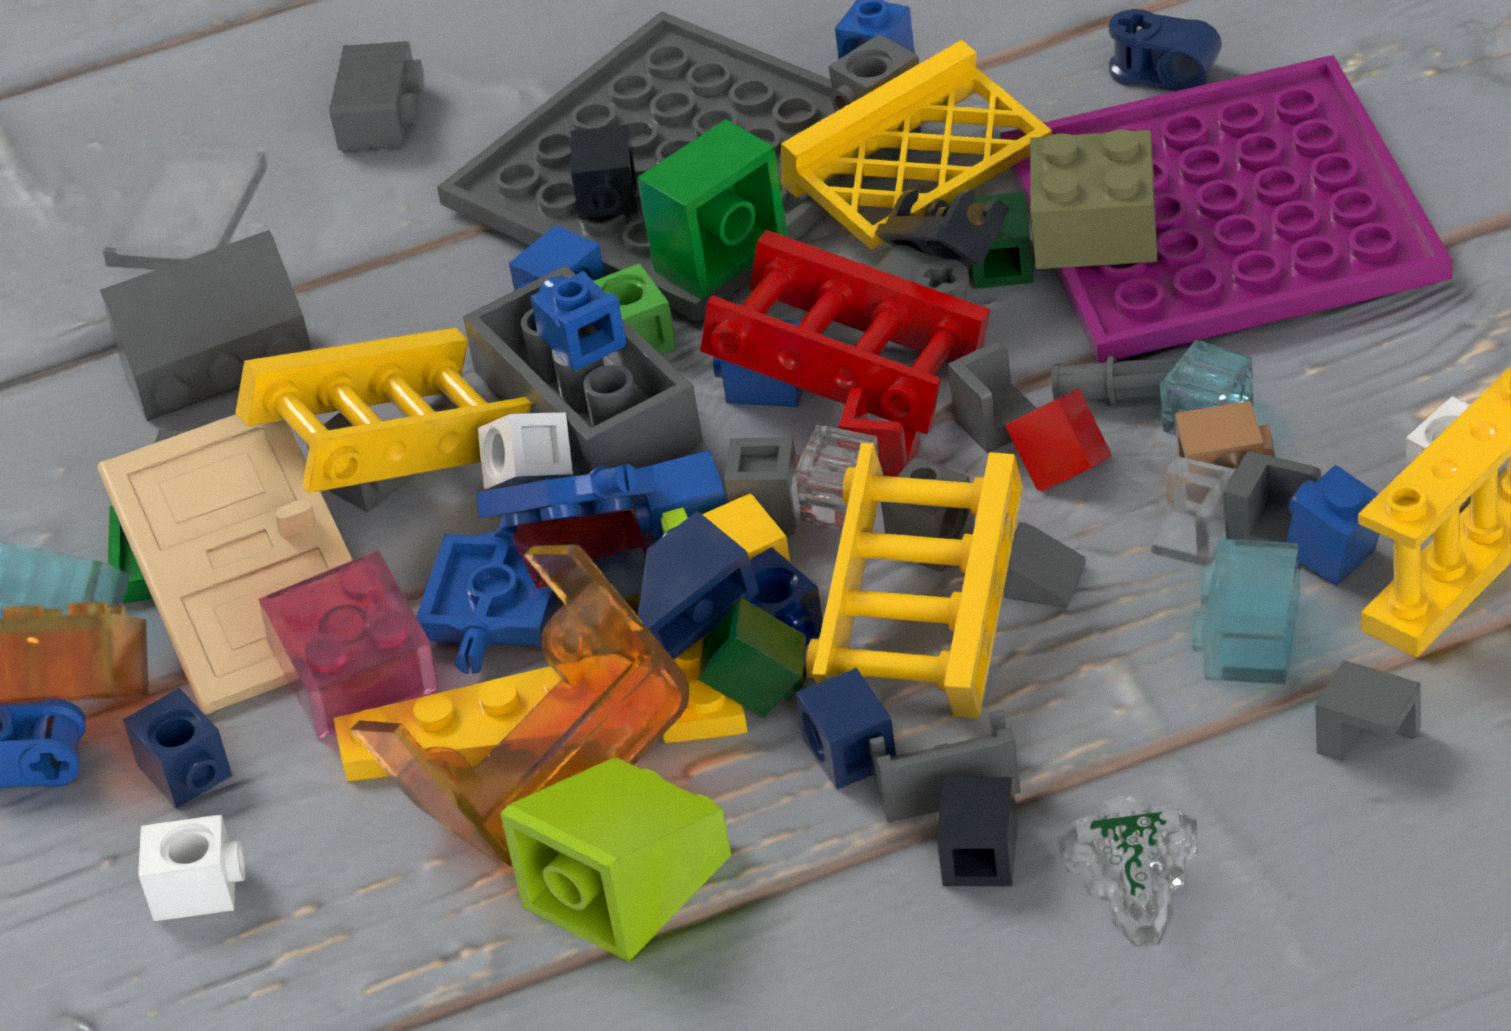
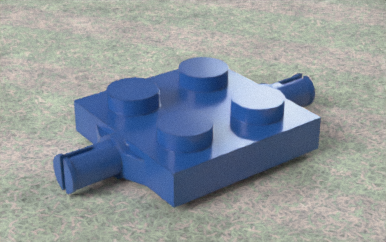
M625 464V466L620 465L614 468L600 466L594 468L587 475L536 482L523 481L515 486L476 493L480 518L505 515L506 527L541 523L547 520L559 519L560 521L632 509V496L654 493L655 485L652 467L634 469L631 465Z
M505 515L502 516L499 529L495 532L491 531L478 535L444 534L414 622L418 640L461 643L454 664L459 671L465 674L469 673L470 666L472 674L480 672L486 649L490 644L544 647L571 559L567 539L537 538L525 534L526 525L506 527Z

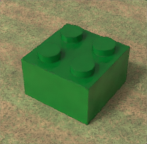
M727 119L637 177L653 271L700 300L754 264L757 241L766 230L788 237L775 146Z

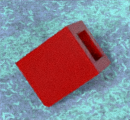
M851 387L838 425L844 472H846L848 467H856L861 443H874L883 475L897 477L912 459L917 457L920 447L919 432L905 427L899 422L869 420L865 389Z
M1080 388L1005 424L1038 491H1044L1095 467L1111 457L1110 449Z

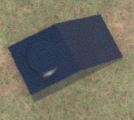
M699 511L693 513L677 527L668 530L656 543L647 549L637 625L650 662L659 671L709 633L740 597L750 601L760 593L747 551Z

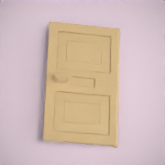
M235 414L112 459L101 461L97 465L98 473L198 706L205 715L390 646L389 636L321 492L308 493L302 487L306 460L289 424L285 420L247 426Z

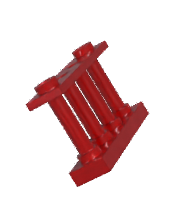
M766 230L757 241L749 290L752 293L740 306L715 296H711L707 301L700 352L842 404H846L851 387L864 388L868 413L892 422H899L905 427L928 434L932 428L941 378L937 377L936 374L945 362L951 363L984 346L991 309ZM776 301L808 312L798 326L766 315ZM832 321L864 332L855 346L822 335ZM889 341L921 352L911 367L878 356Z

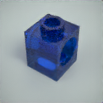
M773 547L750 559L760 593L748 602L806 636L805 646L810 643L811 639L819 638L823 616L818 586Z

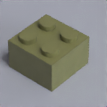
M1120 129L1109 133L1079 135L1060 133L1048 137L1030 138L1031 222L1036 269L1157 262L1151 130L1129 131Z

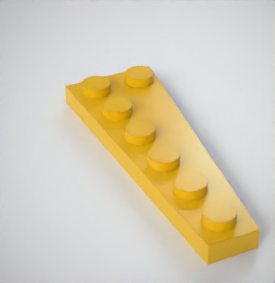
M709 633L660 671L651 664L645 645L641 644L333 718L347 782L439 771L446 767L465 768L494 764L503 753L525 751L533 753L535 759L560 756L561 746L598 742L599 751L624 749L625 739L663 734L664 743L739 735L748 733L742 705L698 680L703 639Z

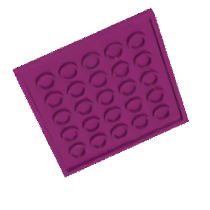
M1334 55L1043 122L1052 130V135L1060 133L1069 135L1109 133L1120 129L1129 131L1151 130L1157 262L1055 268L1098 363L1107 362L1108 356L1125 359L1141 353L1175 345H1184L1208 337L1233 331H1242L1250 327L1292 317H1301L1309 313L1346 304L1359 303L1367 299L1409 289H1418L1426 285L1452 279V259ZM1018 128L1001 132L1000 138L1018 140L1026 134ZM1030 156L1010 167V170L1020 192H1025L1026 205L1031 214Z

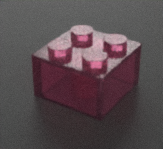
M379 550L259 598L268 645L318 739L336 732L333 719L335 717L415 699L438 689L431 643Z

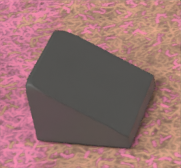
M1020 522L1014 534L1004 587V597L1067 608L1086 565L1085 556L1036 527Z

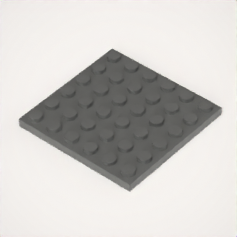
M661 11L438 185L437 190L440 203L451 210L528 245L533 244L555 225L600 244L605 276L640 263L668 300L671 310L700 322L705 318L707 301L711 296L726 300L751 279L753 265L702 300L654 272L638 180L637 213L579 220L571 178V131L628 124L636 165V175L638 177L727 119L775 146L788 238L797 240L823 218L828 211L807 193L796 198L782 186L781 143L835 113L831 102V81L826 77ZM921 125L910 133H921ZM881 148L867 156L866 159L890 161L901 149ZM836 174L824 181V183L830 187L854 188L855 175ZM863 176L862 184L871 176Z

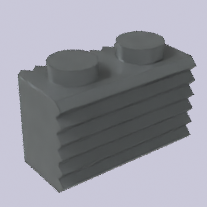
M408 41L343 45L334 92H332L333 99H331V106H329L338 150L345 153L350 149L356 153L359 148L367 152L370 148L378 151L381 147L389 150L394 146L400 150L404 146L407 127H415L418 120L417 101L414 93H422L424 90L423 65L420 59L413 60Z

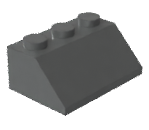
M269 230L100 290L126 381L146 421L239 388L245 360L312 350L303 313L274 238Z

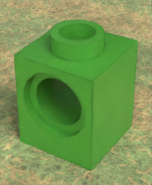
M640 263L594 281L606 294L613 292L618 297L622 319L658 353L663 354L677 348L669 302Z

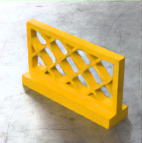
M960 40L781 143L782 186L796 198L804 193L810 195L872 250L885 242L874 233L879 224L886 223L888 217L872 225L858 213L859 206L894 208L898 198L904 193V179L939 181L938 187L927 194L919 193L917 202L911 208V216H925V210L934 199H942L946 203H951L961 191L975 189L1030 156V138L1051 136L1052 130L976 67L977 52L963 40ZM975 92L989 103V109L955 106L974 95ZM927 121L946 123L944 135L910 132ZM953 123L987 126L986 138L952 136ZM994 126L1019 128L1026 134L1018 140L993 139ZM881 148L901 149L899 161L866 159V157ZM908 149L942 152L941 164L907 162ZM950 152L984 155L983 161L973 167L948 165ZM836 174L855 175L854 188L830 187L824 181ZM863 176L897 178L896 190L861 189Z

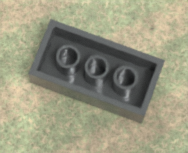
M566 265L463 316L474 371L503 401L526 397L532 403L530 413L566 412L572 470L578 476L590 474L594 468L600 466L614 468L629 464L634 469L662 463L703 442L694 386L624 319L622 321L627 346L576 371H573L538 335L530 296L538 293L542 284L551 277L563 276L570 278L576 275ZM591 324L577 329L579 340L597 332Z

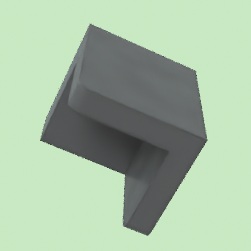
M995 341L948 364L954 421L986 453L1012 442L1013 440L1005 424L1036 409V407L1011 383L1008 349L1000 341Z
M793 437L730 439L724 477L727 503L751 493L786 536H793L796 531V517L791 490L796 458Z
M1247 451L1223 492L1226 540L1290 555L1284 551L1292 514L1288 512L1289 503L1303 483L1308 480L1317 482L1321 478V470L1315 466Z
M1343 660L1315 705L1317 753L1343 761L1362 729L1387 737L1397 734L1411 739L1415 738L1421 728L1420 682Z

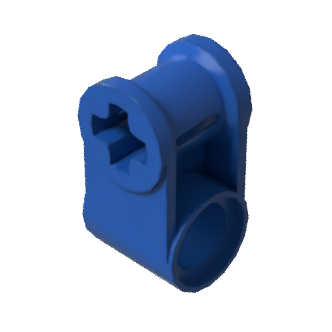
M61 699L0 704V788L39 785L58 787L73 781L78 775L80 768V757L76 751V745L86 731V716L84 712L74 703ZM51 717L54 718L53 727L47 725ZM54 758L59 761L57 768H53Z

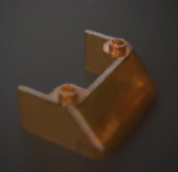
M580 545L532 546L524 554L564 603L547 622L542 634L544 657L561 680L475 768L459 751L453 748L433 746L424 749L402 723L359 720L350 729L420 810L495 863L505 867L513 868L500 813L509 804L614 757L635 765L681 717L689 701V684L682 669Z

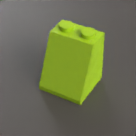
M617 757L515 801L500 813L522 908L627 962H630L731 856L723 808L719 807L705 795H694L665 781L658 773L651 769H640Z

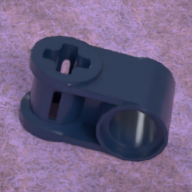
M1130 9L1115 14L1109 21V34L1114 39L1115 55L1110 59L1109 73L1114 80L1126 85H1144L1175 92L1202 86L1222 47L1221 37L1216 29L1207 22L1198 19H1182L1153 14L1141 9Z

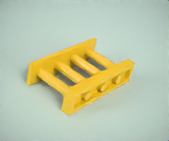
M455 327L245 360L236 414L247 426L285 420L309 446L302 487L308 493L479 463L481 462L477 428L508 414H528L531 411L532 403L526 397L487 403L461 376L468 339ZM444 393L458 408L435 412L422 397ZM392 402L406 417L382 421L369 406ZM339 411L352 426L328 430L315 415Z
M1511 366L1358 514V524L1393 540L1394 580L1361 611V631L1416 658L1511 563ZM1508 459V467L1498 476V468ZM1471 496V503L1460 513V506ZM1433 533V541L1421 552V544Z
M861 443L856 467H848L844 476L843 500L847 506L820 638L811 639L807 650L806 672L808 678L814 679L817 684L857 668L864 677L937 683L938 690L946 692L953 716L980 719L1023 491L1015 454L989 452L984 477H975L973 483L884 476L874 443ZM879 502L971 509L972 515L976 516L973 534L965 533L962 540L872 533ZM867 558L960 566L961 573H965L962 592L954 591L951 598L861 590ZM855 616L948 624L949 630L954 631L951 650H942L939 656L850 649L849 643Z

